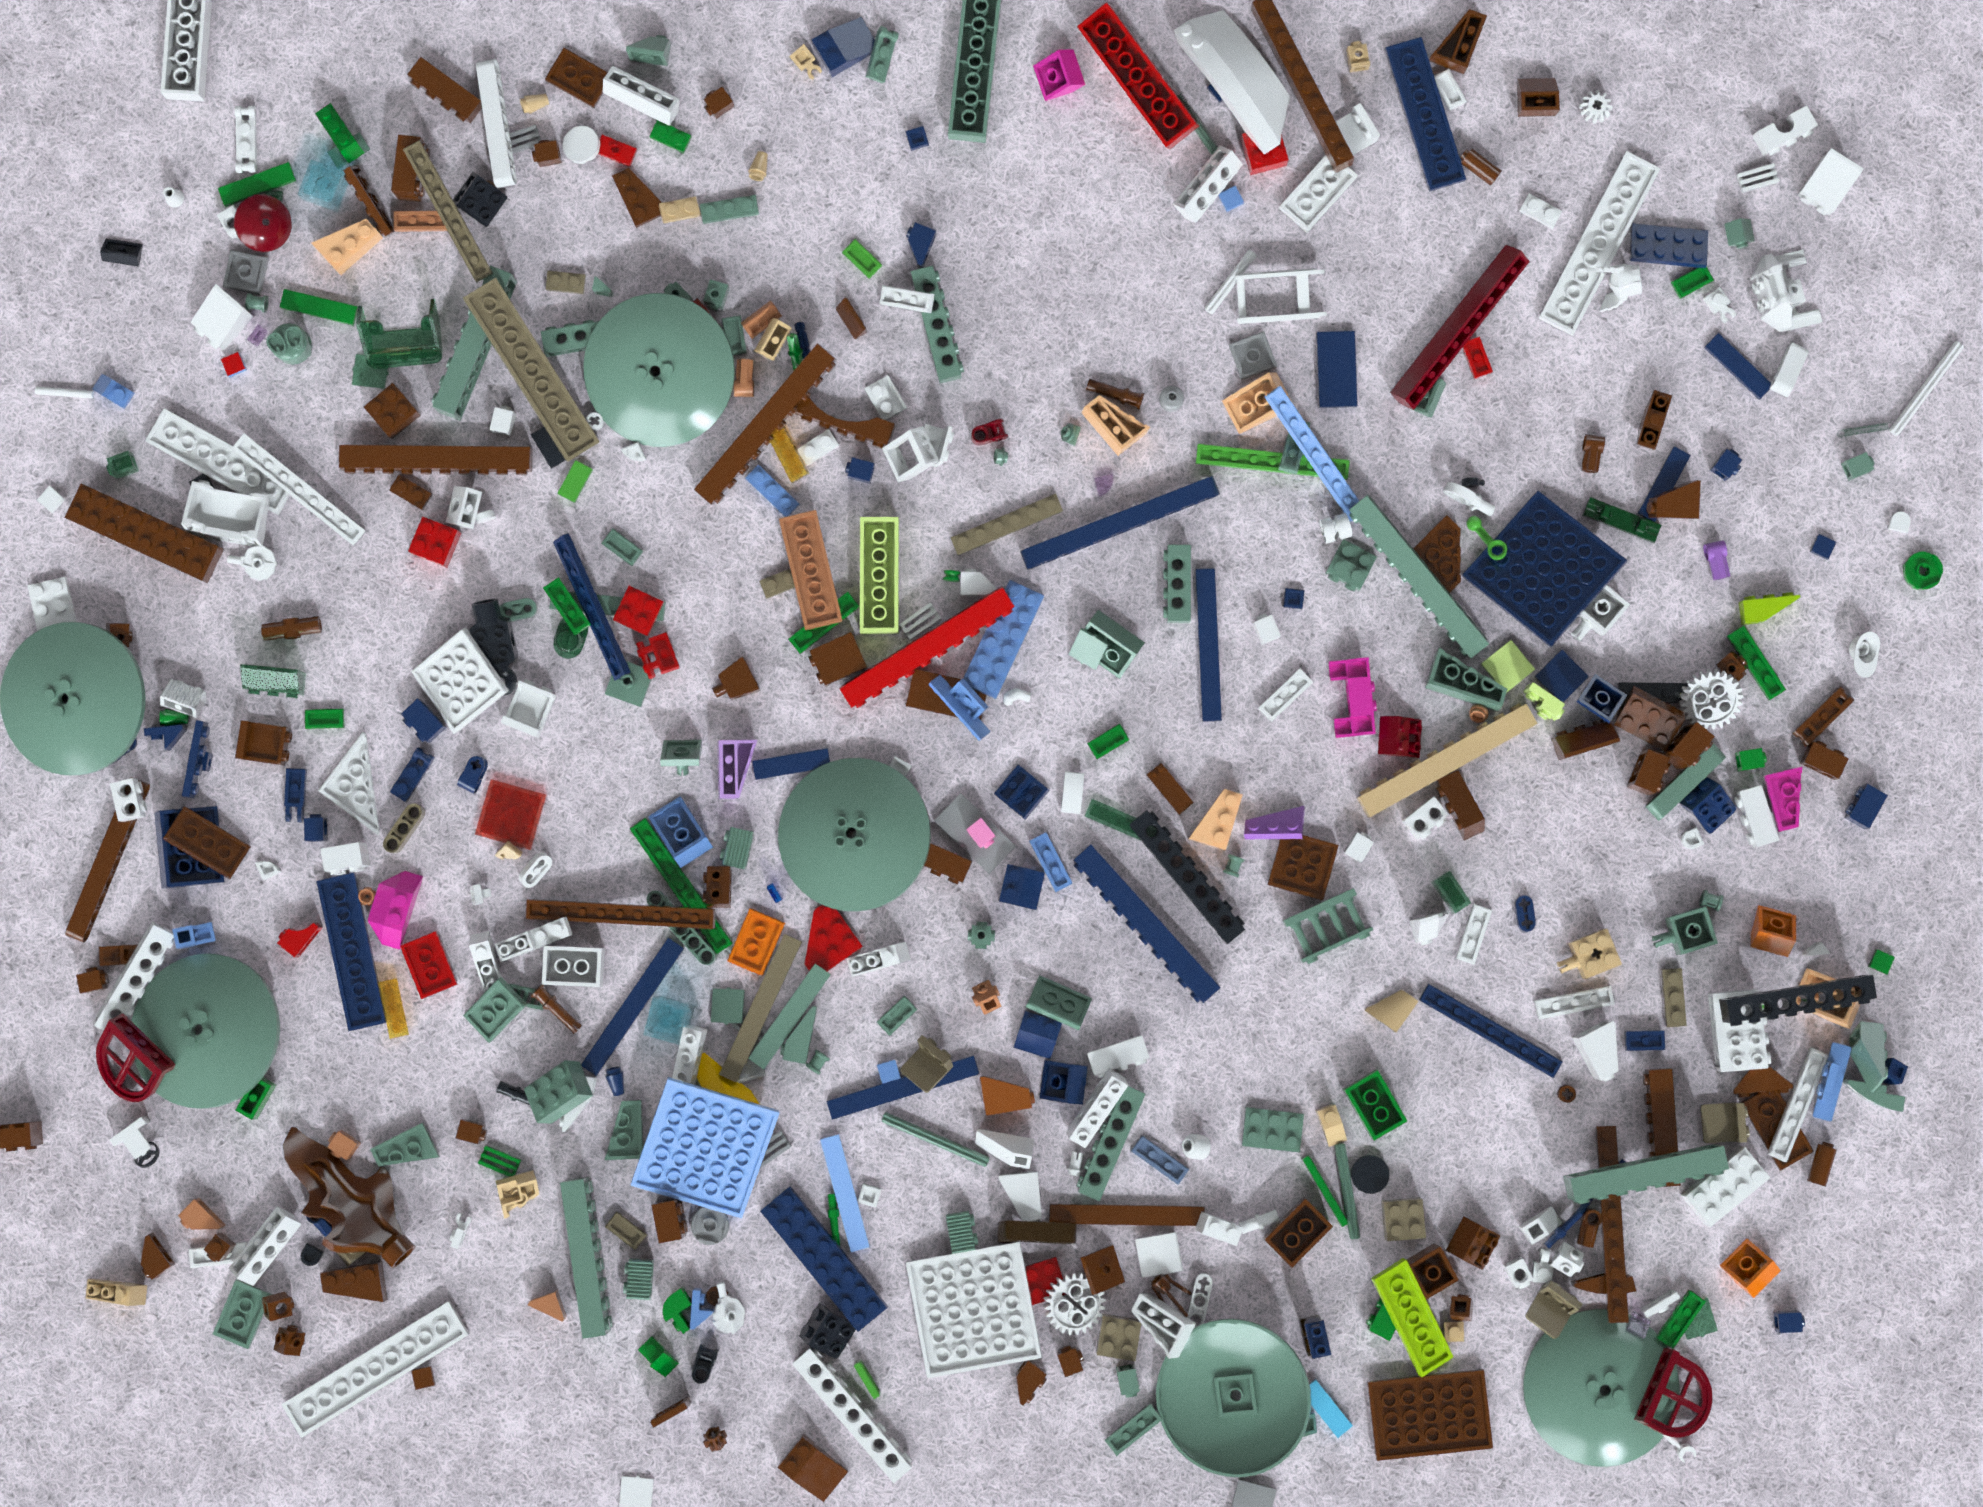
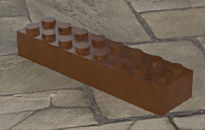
M82 483L64 517L207 584L224 551L223 548Z

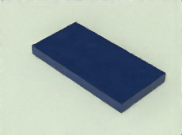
M1355 331L1317 332L1319 408L1357 407Z

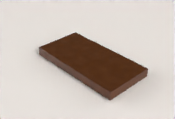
M914 669L915 673L912 676L906 707L958 718L929 686V683L941 674ZM941 675L952 688L961 680ZM974 690L979 695V697L985 702L987 695L977 690Z
M185 806L163 837V840L229 880L251 848L245 842Z
M1778 1090L1770 1091L1769 1095H1758L1756 1093L1741 1102L1747 1107L1748 1118L1767 1150L1770 1148L1787 1105L1781 1094L1778 1093ZM1800 1128L1787 1162L1774 1157L1772 1159L1781 1171L1814 1151Z

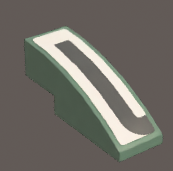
M1843 1079V1083L1851 1091L1868 1102L1885 1109L1903 1112L1905 1097L1886 1094L1887 1086L1881 1085L1875 1092H1871L1866 1082Z

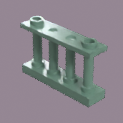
M1354 888L1282 920L1285 927L1290 926L1291 929H1294L1306 957L1300 959L1302 963H1313L1318 960L1317 956L1358 937L1362 940L1371 936L1369 932L1373 931V928L1368 927L1365 929L1353 903V897L1357 895ZM1343 902V905L1346 904L1358 930V933L1349 937L1335 910L1337 909L1336 905ZM1324 910L1326 913H1329L1341 939L1330 945L1318 919V913ZM1306 918L1312 922L1323 946V949L1314 953L1300 926L1302 925L1301 921Z

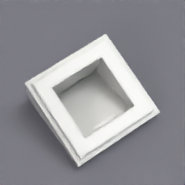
M1815 942L1802 952L1803 956L1830 954L1822 942Z

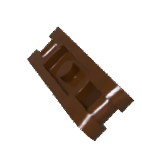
M1842 686L1838 687L1828 699L1792 732L1795 737L1800 738L1801 743L1805 747L1815 740L1855 700L1851 695L1848 696L1844 692L1845 689ZM1838 697L1843 701L1841 705L1836 701ZM1806 728L1812 732L1809 736L1803 732Z

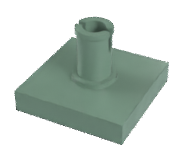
M627 662L631 673L622 676L621 679L614 681L611 675L605 694L642 707L652 679L648 678L643 667Z
M664 740L660 758L661 766H677L678 775L682 776V769L683 776L688 775V766H699L702 740Z

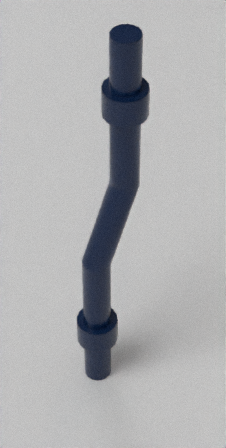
M1621 1159L1619 1161V1164L1625 1163L1626 1161L1624 1159ZM1590 1198L1588 1203L1581 1204L1561 1227L1558 1226L1554 1230V1234L1544 1243L1549 1249L1560 1238L1563 1239L1567 1235L1566 1232L1583 1216L1594 1198Z

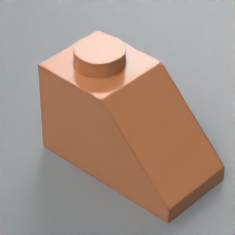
M200 1198L194 1199L178 1215L181 1219V1224L191 1230L221 1229L226 1226Z

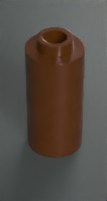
M1473 148L1470 151L1466 149L1460 157L1463 166L1490 186L1502 172L1500 168Z
M1824 1141L1822 1145L1817 1144L1807 1178L1808 1182L1827 1186L1837 1149L1833 1148L1834 1144Z

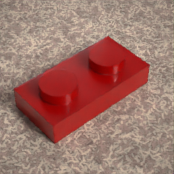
M1480 336L1468 340L1462 349L1474 380L1493 373Z

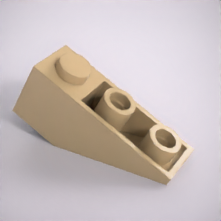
M96 1279L87 1280L86 1299L125 1306L145 1305L147 1285Z

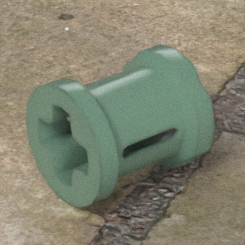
M248 293L245 300L246 310L255 309L266 313L269 304L268 296H252L251 293Z
M1228 854L1229 860L1226 868L1223 869V873L1238 878L1240 866L1245 859Z
M1703 890L1699 906L1705 905L1714 908L1718 912L1722 906L1724 896H1717L1708 893L1707 890Z
M816 1049L814 1057L805 1066L820 1075L821 1068L830 1058Z

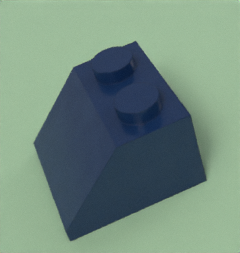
M1594 674L1579 695L1577 702L1610 723L1627 697V694L1597 674Z
M1007 864L999 902L1037 910L1045 873Z
M1025 1011L1013 1048L1050 1059L1062 1023Z
M1044 1060L1039 1099L1083 1105L1088 1066Z

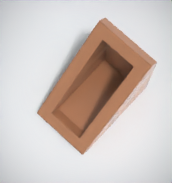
M558 1290L532 1299L528 1303V1306L563 1322L567 1317Z

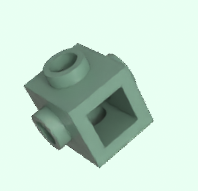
M976 922V925H972V929H968V941H971V945H975V949H987V945L995 942V930H991L992 926H988V922ZM981 931L985 933L983 939H979L977 936Z

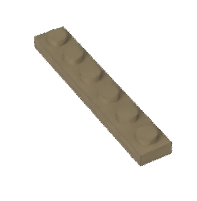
M1055 493L951 537V541L959 556L1063 512V509Z

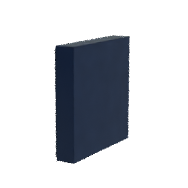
M1560 650L1534 677L1554 697L1564 702L1589 676L1563 650Z

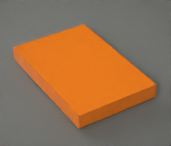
M749 908L727 961L763 976L785 923Z

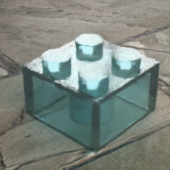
M311 159L297 195L304 201L338 213L349 184L344 178V171Z
M659 995L653 997L643 1035L680 1045L683 1027L691 1024L695 1005Z

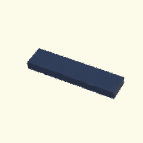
M1719 333L1704 347L1758 400L1770 390L1771 382Z
M1675 446L1672 448L1637 514L1653 522L1656 521L1657 518H1648L1647 504L1649 498L1674 488L1691 456L1690 454Z
M828 748L754 760L752 763L755 780L813 771L829 763L830 757Z

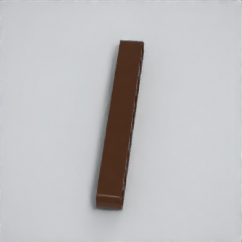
M138 780L143 787V793H141L142 800H145L150 790V784ZM130 785L124 789L126 795L131 793ZM131 804L129 806V813L133 814L136 807L134 804ZM115 810L66 928V936L83 943L87 941L137 819L126 822L118 821Z

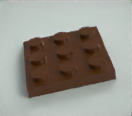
M1303 835L1302 839H1280L1267 885L1323 901L1339 845Z

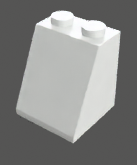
M1831 148L1820 159L1797 196L1800 197L1803 203L1815 206L1819 213L1831 215L1864 168Z
M216 284L191 323L195 326L193 329L201 337L205 334L209 338L207 342L215 349L219 347L224 351L254 316Z
M1605 1020L1572 1037L1594 1079L1606 1082L1615 1077L1614 1073L1618 1072L1616 1026L1613 1020Z

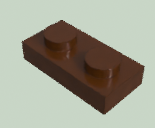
M401 475L397 476L389 489L390 492L421 510L425 508L432 496V493Z

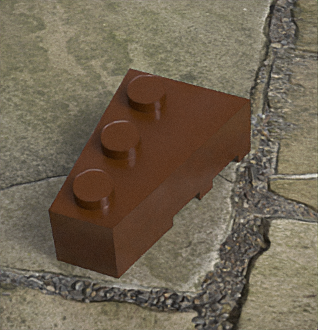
M1459 770L1438 779L1436 791L1440 798L1443 797L1446 810L1452 815L1454 824L1463 840L1465 841L1484 832L1485 818Z
M382 1261L327 1270L320 1273L323 1293L378 1302L388 1300Z

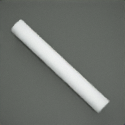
M37 386L35 388V393L42 395L80 398L94 397V391Z

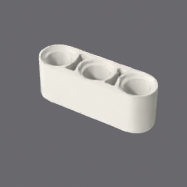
M1791 342L1784 353L1769 389L1788 397L1796 383L1809 350Z

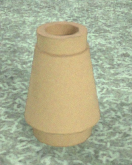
M545 93L524 96V98L520 99V104L524 114H531L549 105V101Z
M757 152L748 170L749 177L752 180L763 181L766 177L767 153Z

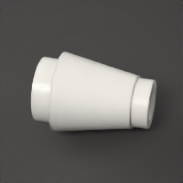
M171 187L164 189L163 195L169 206L178 207L183 203L184 194L181 190Z

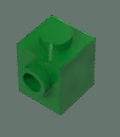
M1762 748L1735 753L1738 772L1763 768L1767 762L1766 754L1762 751Z

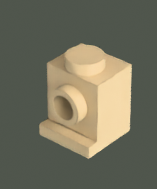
M1361 41L1350 43L1346 50L1349 72L1368 70L1370 61L1367 44H1362ZM1361 52L1362 56L1358 57L1355 53Z

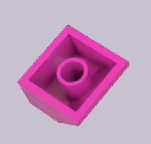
M1074 49L1057 50L1033 65L1045 101L1072 93L1086 85Z

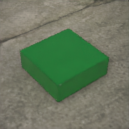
M1875 949L1868 967L1888 975L1895 957Z

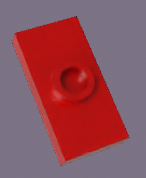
M602 134L598 154L631 167L637 153V148Z

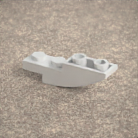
M563 917L494 945L500 961L503 962L555 943L573 934L567 917Z

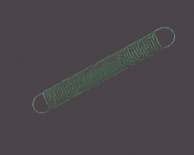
M1879 423V424L1872 425V426H1870V427H1863V426H1861V427L1853 428V429H1851V430H1845V429H1842V430L1847 431V432H1850V434H1848V435H1846V436H1850V435H1853V434L1857 435V434H1860V433H1858L1859 431H1858L1857 429H1860V428L1870 429L1869 431L1864 432V433H1869V432H1872V431H1874V432H1876V431H1882V430H1877L1878 427H1876V426H1878V425H1886V426H1888V423H1887V424Z

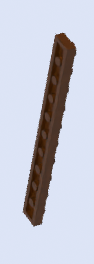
M540 899L526 900V919L558 920L567 917L568 921L703 929L715 928V909Z
M1596 1126L1598 1168L1619 1164L1616 1126ZM1609 1194V1198L1600 1200L1608 1323H1629L1621 1196Z

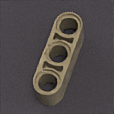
M409 804L404 809L383 841V847L387 852L398 853L404 848L425 816V809L421 805ZM417 807L419 815L413 818L411 810ZM406 823L408 825V831L402 834L400 831V827L402 824ZM395 839L397 841V847L392 850L389 846V843L391 840Z

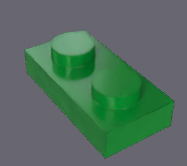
M659 120L656 121L649 136L650 139L683 154L692 138L690 134Z

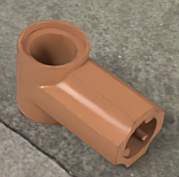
M737 360L734 397H754L753 360Z

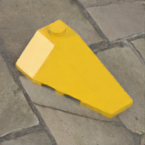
M705 1052L702 1053L697 1074V1080L701 1087L759 1104L749 1088L742 1083H736L719 1075L722 1066Z

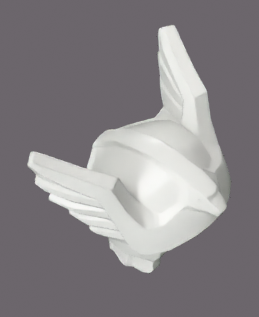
M1621 264L1595 268V271L1612 273L1609 278V286L1613 292L1605 295L1599 309L1600 312L1617 308L1624 300H1627L1628 296L1642 294L1639 264Z

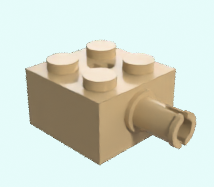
M1601 929L1569 942L1568 945L1572 957L1557 962L1558 967L1566 965L1559 968L1561 974L1577 967L1582 979L1590 978L1622 965L1608 929ZM1594 951H1598L1596 957L1591 956Z

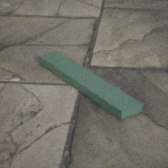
M816 963L751 1053L748 1058L749 1060L765 1069L831 974Z

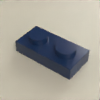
M1663 1030L1624 1031L1625 1051L1665 1050V1031Z

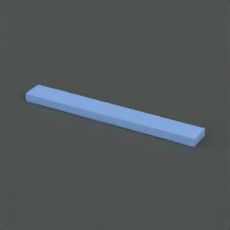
M1278 386L1265 395V399L1342 511L1347 514L1349 521H1353L1349 516L1351 514L1349 509L1359 502L1358 498L1282 387Z

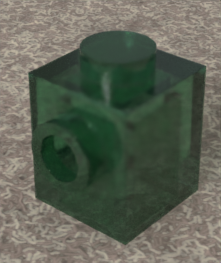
M129 451L106 458L108 473L117 479L139 472L135 457Z

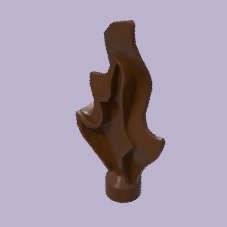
M291 1127L283 1143L284 1159L290 1170L306 1187L309 1193V1202L301 1214L307 1217L324 1218L332 1224V1230L323 1238L322 1245L330 1251L339 1253L370 1252L379 1254L392 1268L401 1264L413 1252L416 1246L403 1234L396 1219L393 1184L388 1171L384 1167H380L375 1174L367 1179L355 1176L339 1158L330 1153L331 1150L307 1137L296 1127Z

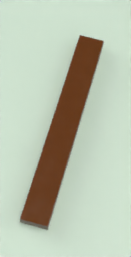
M1050 1204L1049 1222L1091 1225L1196 1226L1201 1211L1205 1213V1206Z

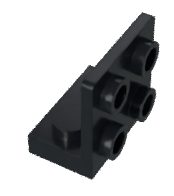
M472 172L453 201L458 208L487 227L508 197L478 174Z

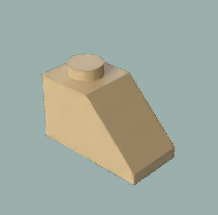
M1335 1104L1315 1110L1329 1147L1347 1141L1343 1123Z

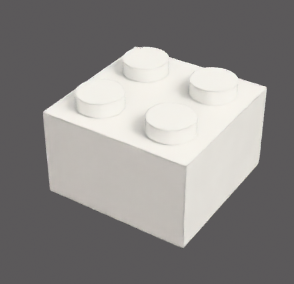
M356 842L321 849L324 872H330L331 875L347 874L346 870L361 872L365 871V867L370 866L367 843Z

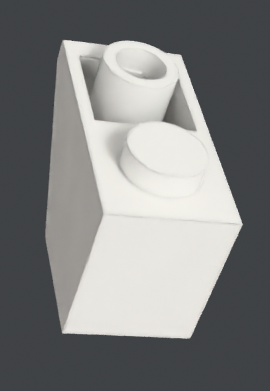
M1550 1206L1518 1227L1528 1243L1533 1245L1548 1236L1562 1222L1553 1207Z

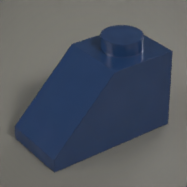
M915 222L913 227H909L906 237L908 238V244L916 263L921 269L924 267L937 234L936 230Z

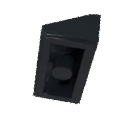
M106 238L100 250L101 259L105 262L139 267L143 244Z

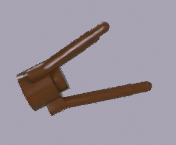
M1163 1274L1157 1275L1151 1282V1289L1155 1292L1158 1299L1165 1303L1160 1293L1166 1294L1185 1317H1188L1184 1308L1169 1292L1171 1289L1170 1283L1188 1295H1192V1292L1171 1279L1168 1274L1165 1276Z

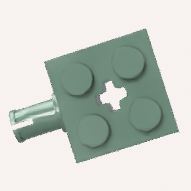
M1706 906L1666 917L1665 921L1668 932L1652 936V941L1660 940L1653 943L1655 948L1672 943L1676 955L1686 954L1718 944ZM1690 928H1694L1692 934L1688 933Z

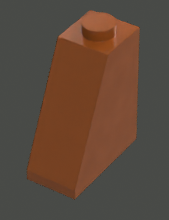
M980 1076L986 1116L1029 1109L1035 1103L1034 1092H1029L1027 1087Z

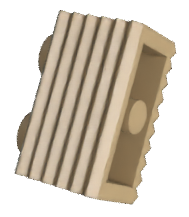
M772 318L754 351L769 360H775L779 350H781L780 347H783L782 344H784L792 328L782 321Z

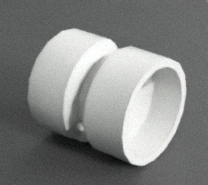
M1346 513L1335 515L1334 519L1328 517L1319 520L1320 530L1326 544L1336 541L1338 537L1340 539L1352 537V529Z

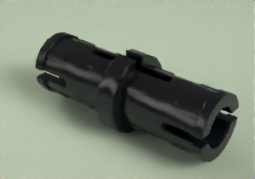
M500 1081L496 1093L512 1098V1101L516 1102L517 1100L530 1105L526 1093L521 1087H514Z

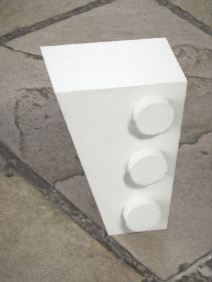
M1151 1293L1139 1294L1131 1310L1144 1328L1152 1334L1155 1342L1160 1344L1169 1359L1178 1358L1196 1323Z

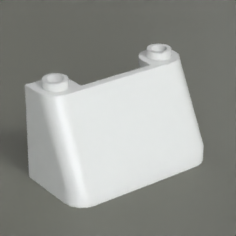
M192 481L181 525L188 533L198 537L251 547L263 545L269 497L262 491H255V493H250L249 496L214 489L208 481Z

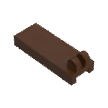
M1162 763L1146 775L1178 815L1194 803Z

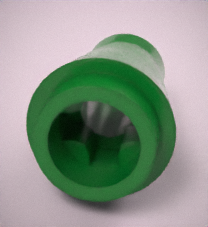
M166 708L165 710H160V726L188 724V715Z

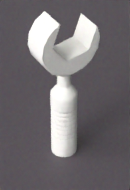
M1663 1435L1672 1445L1678 1447L1677 1456L1681 1461L1684 1462L1682 1456L1686 1451H1691L1696 1457V1451L1690 1444L1685 1443L1681 1445L1677 1438Z

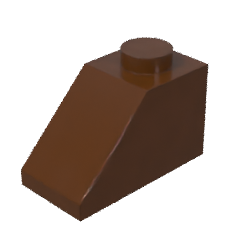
M154 1233L145 1236L140 1264L143 1267L142 1272L144 1275L153 1280L174 1266L175 1262Z

